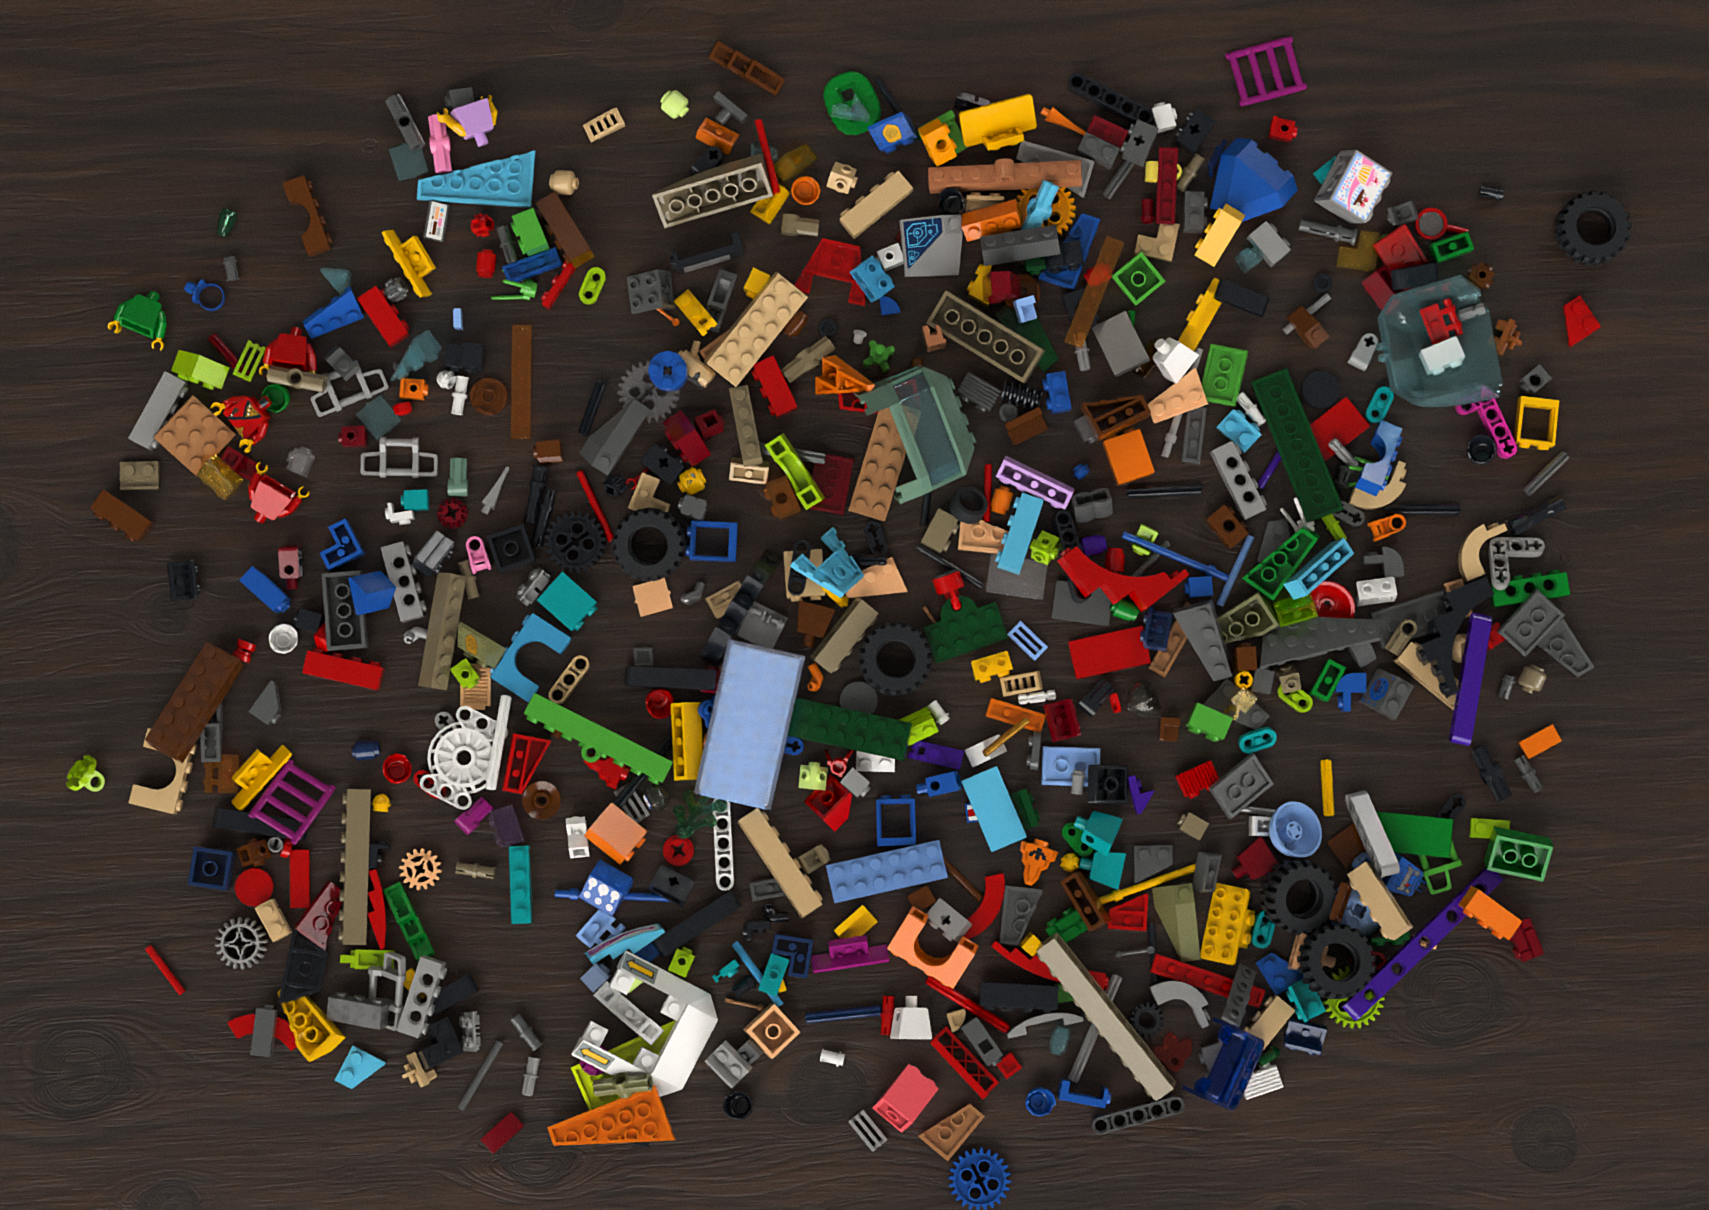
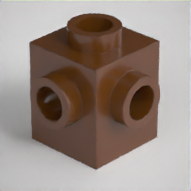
M1480 262L1477 266L1473 264L1466 272L1468 276L1464 280L1471 289L1479 292L1483 288L1487 290L1494 282L1492 277L1495 274L1488 264Z
M257 838L248 840L246 845L236 849L242 867L251 864L257 867L265 864L264 860L271 858L265 839L260 841Z

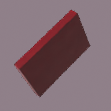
M826 454L824 464L814 463L812 478L825 498L809 509L844 515L854 459Z

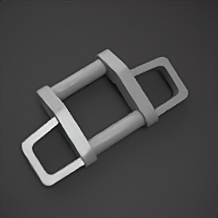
M355 360L354 362L360 368L356 372V376L363 391L340 401L331 383V380L341 377L339 373L333 371L321 374L327 376V387L324 393H329L334 407L321 412L315 401L317 397L324 394L319 392L311 397V402L317 415L321 417L334 411H341L345 406L364 398H372V395L387 390L389 385L383 371L375 369L362 373L358 361ZM378 373L384 386L370 392L364 377Z
M380 437V451L361 454L360 472L364 476H380L384 478L386 476H412L413 478L436 477L438 475V456L436 454L420 452L419 437H413L412 439H386V437ZM387 446L412 447V468H387ZM380 456V472L365 471L366 457ZM420 456L434 458L433 472H419Z
M391 951L384 954L383 967H368L370 979L369 996L367 999L377 998V976H384L396 981L395 1001L388 998H378L382 999L384 1003H390L389 1011L396 1013L394 1023L388 1020V1025L385 1027L396 1031L404 1009L402 1003L404 981H406V958ZM392 959L397 960L398 970L391 968Z

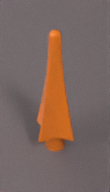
M1043 107L1040 112L1046 116L1045 121L1068 128L1083 136L1086 133L1054 107L1050 110Z

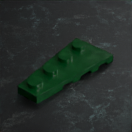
M1007 305L994 314L1000 323L1046 350L1037 364L1043 373L1059 360L1038 318L1019 324L1015 311Z

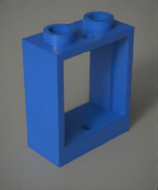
M691 521V525L687 526V537H690V544L686 545V556H689L690 561L736 563L738 523ZM697 527L729 529L728 556L695 555Z
M252 566L239 580L274 612L278 614L284 613L291 606L290 602L292 599L259 569Z
M891 795L880 796V799L876 800L877 846L916 845L915 799H911V795H899V799H891ZM882 804H910V837L882 838Z

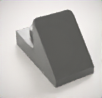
M337 344L323 356L345 381L360 369Z
M752 1038L748 1039L737 1050L750 1065L764 1053Z

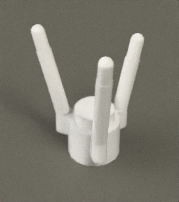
M1297 497L1294 498V502L1301 517V520L1297 521L1298 525H1296L1284 508H1280V511L1294 528L1295 533L1304 525L1312 531L1315 530L1313 526L1315 525L1314 521L1307 523Z

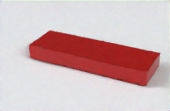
M291 850L290 908H308L310 906V850Z

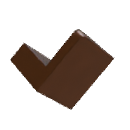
M1160 717L1158 741L1177 742L1181 718Z
M927 885L907 896L911 905L919 910H923L936 902Z

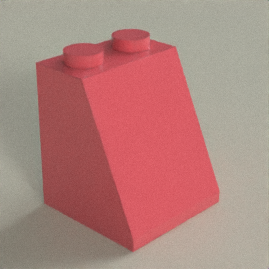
M908 1064L872 1109L902 1133L915 1121L939 1088L933 1080L923 1076L917 1067Z

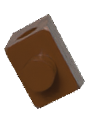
M799 601L797 633L804 634L802 646L813 648L815 637L824 638L835 609Z

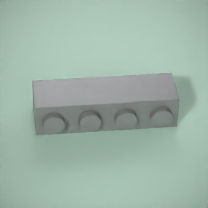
M165 371L128 439L150 451L154 448L156 449L160 443L153 436L164 426L172 414L174 415L178 411V403L181 397L184 398L188 392V383Z

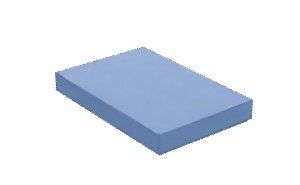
M1042 746L1041 785L1072 786L1071 773H1073V770H1083L1086 775L1083 786L1088 787V766L1100 765V748Z

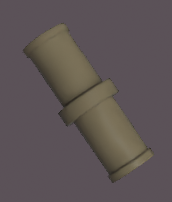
M1194 154L1187 168L1184 167L1183 174L1176 184L1177 189L1182 192L1186 191L1205 161L1203 157Z
M469 560L459 562L461 575L466 576L465 589L468 600L480 597L475 582L476 576L473 575Z
M458 861L456 874L494 880L496 867Z

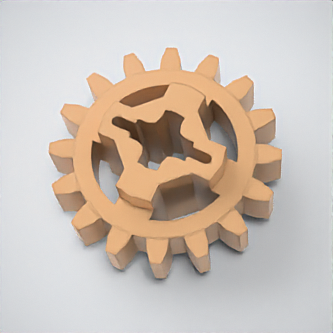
M421 848L420 853H418L417 849H413V855L408 852L406 853L408 859H402V862L405 864L404 866H399L400 869L404 870L400 876L406 877L404 883L410 882V888L417 885V890H420L421 886L426 890L428 889V884L435 885L434 879H440L437 873H441L442 870L438 869L437 866L441 865V862L435 861L438 856L432 857L431 850L426 854L424 848ZM423 856L419 862L412 861L415 857ZM430 861L433 865V871L430 870L428 865ZM423 864L425 872L418 875L416 867ZM408 867L412 869V877L408 873ZM426 876L430 878L425 882H418L421 877Z

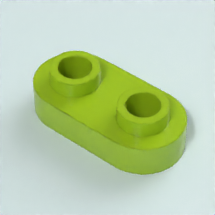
M593 267L586 274L579 291L580 300L584 304L591 305L595 303L606 281L605 272L601 268ZM599 275L600 279L598 281H594L593 276ZM587 292L593 294L591 298L585 297Z
M1281 684L1277 689L1279 698L1297 712L1305 713L1312 708V698L1300 689L1285 695L1282 692ZM1300 700L1305 701L1304 707L1299 705Z

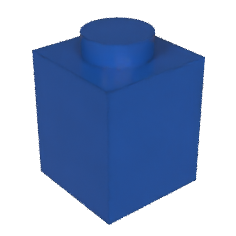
M1212 576L1188 578L1187 582L1184 583V592L1188 594V598L1213 596Z

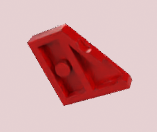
M1580 295L1563 306L1569 348L1601 327Z
M1143 894L1108 909V915L1112 921L1107 923V929L1146 931L1148 894Z

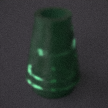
M226 208L219 212L216 234L227 238L238 219L236 217L237 212Z

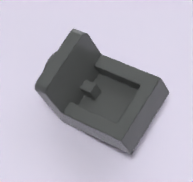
M1413 201L1387 208V219L1393 226L1398 227L1419 219Z

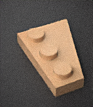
M891 557L887 559V565H873L862 570L864 577L846 593V596L849 599L905 593L908 591Z

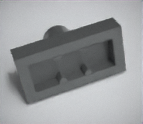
M719 91L713 96L714 101L723 108L715 117L720 124L724 125L731 116L742 124L747 121L748 115Z

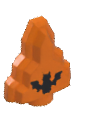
M1035 838L1033 843L1021 841L1020 851L1023 853L1021 861L1025 865L1023 872L1025 884L1032 886L1039 879L1041 871L1048 869L1050 862L1056 860L1058 852L1048 848V842Z

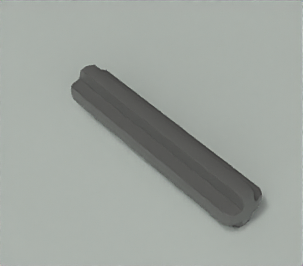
M1564 451L1560 452L1523 488L1524 492L1531 496L1569 459V456Z

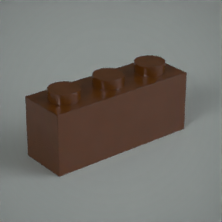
M104 489L90 507V509L95 511L93 513L94 516L102 521L104 518L110 521V527L116 531L123 530L126 532L125 537L133 542L135 540L142 542L154 524Z
M1082 871L1075 872L1060 882L1090 932L1096 931L1112 921Z

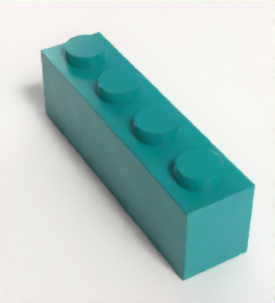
M509 846L511 924L533 923L530 846Z

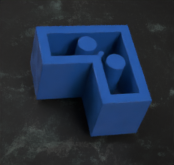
M346 518L328 527L336 545L320 552V555L329 571L332 572L365 555Z

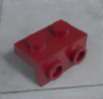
M1072 698L1043 705L1052 742L1081 735V727L1077 720L1076 707Z

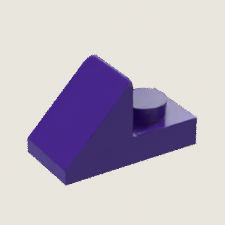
M1134 775L1127 778L1136 815L1143 812L1155 790L1140 794L1139 790L1142 789L1141 782Z

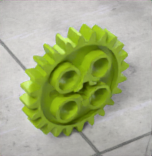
M1345 966V972L1338 968V975L1331 973L1333 980L1344 979L1349 974L1350 969L1348 966ZM1369 990L1364 993L1367 1000L1372 998V993ZM1326 997L1327 1000L1322 1003L1328 1004L1326 1012H1332L1329 1018L1336 1017L1335 1023L1338 1024L1342 1020L1343 1027L1349 1023L1350 1028L1353 1029L1355 1023L1358 1028H1361V1022L1368 1026V1019L1375 1021L1373 1014L1380 1015L1377 1008H1383L1384 1006L1379 1001H1383L1385 998H1380L1356 1021L1346 1011H1340L1338 1008L1339 1003L1348 1000L1349 997L1342 999H1328Z

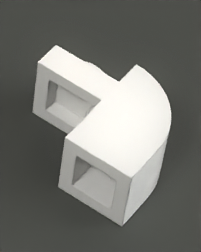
M585 816L566 818L570 858L589 857V842L584 836L587 832Z

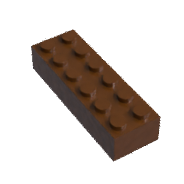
M206 642L146 736V742L156 750L183 763L243 669L244 665L240 659Z

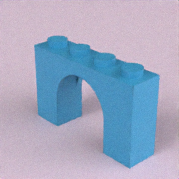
M534 613L531 616L527 615L522 622L524 626L520 632L516 631L511 639L513 643L510 648L506 647L500 663L497 664L495 669L492 668L490 670L492 674L490 678L528 703L533 694H537L541 687L519 672L516 665V657L519 650L527 643L541 642L562 655L572 641V638Z

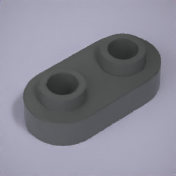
M1033 731V735H1029L1028 738L1031 754H1027L1026 766H1030V770H1038L1041 732Z

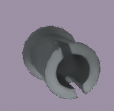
M235 256L226 257L224 262H222L225 265L227 281L240 279L236 265L238 260H235Z
M1504 674V677H1501L1502 683L1497 696L1502 698L1506 690L1504 699L1509 700L1513 684H1516L1515 677Z

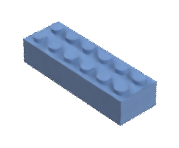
M939 840L826 865L834 903L948 878Z

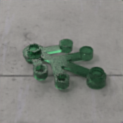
M686 790L682 797L687 803L690 813L687 820L684 817L686 811L682 805H677L673 808V813L678 820L675 827L677 837L686 839L696 829L706 825L710 828L714 827L717 824V819L713 814H709L699 821H696V819L715 810L717 812L725 811L727 808L725 801L718 799L714 803L705 806L710 797L701 796L695 805L693 791Z

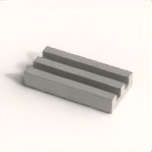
M626 785L614 791L616 797L619 795V793L624 789ZM635 791L633 795L645 814H640L631 798L628 799V802L638 818L634 819L626 804L622 807L627 815L638 823L650 814Z
M864 1110L848 1121L872 1152L888 1140ZM862 1115L873 1127V1129L877 1132V1134L882 1138L880 1141H878V1139L873 1135V1133L861 1120L860 1117ZM856 1120L876 1143L874 1146L854 1123Z

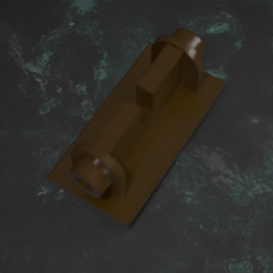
M1155 338L1153 341L1150 340L1145 348L1150 361L1132 369L1133 373L1144 379L1156 365L1153 360L1154 354L1158 351L1155 348L1157 341Z

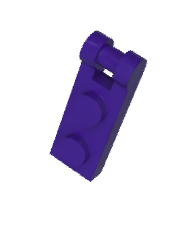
M918 741L912 744L911 752L908 753L907 758L960 770L964 751ZM920 747L925 748L924 755L918 754Z

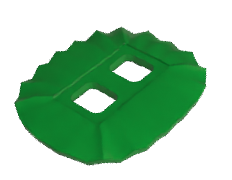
M848 71L833 77L825 85L823 98L828 114L837 129L845 135L856 136L860 133H865L868 131V126L880 121L881 108L879 100L871 83L863 74ZM853 89L855 98L844 101L841 93L845 90ZM860 106L863 115L852 118L849 109Z

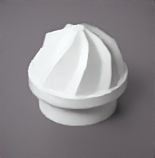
M443 370L437 375V382L441 388L451 389L456 383L457 378L452 371Z

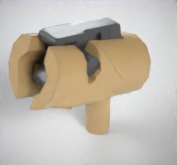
M694 340L690 352L688 350L684 352L680 350L678 354L687 364V380L701 388H706L716 373L705 362L700 361L698 351L701 342Z

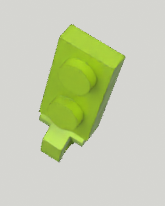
M355 949L351 950V955H340V963H350V968L368 969L370 966L383 967L384 954L391 951L395 952V950ZM394 959L391 962L392 969H394Z

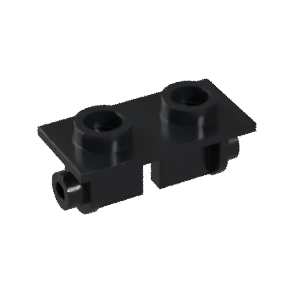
M963 91V93H958L954 109L962 112L991 104L992 101L979 97L978 102H974L975 96Z

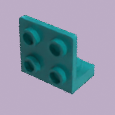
M1300 980L1289 985V990L1286 991L1290 1002L1294 1001L1297 1006L1295 1013L1298 1019H1303L1305 1023L1309 1019L1326 1012V1009L1317 992L1309 990L1308 983L1304 984Z

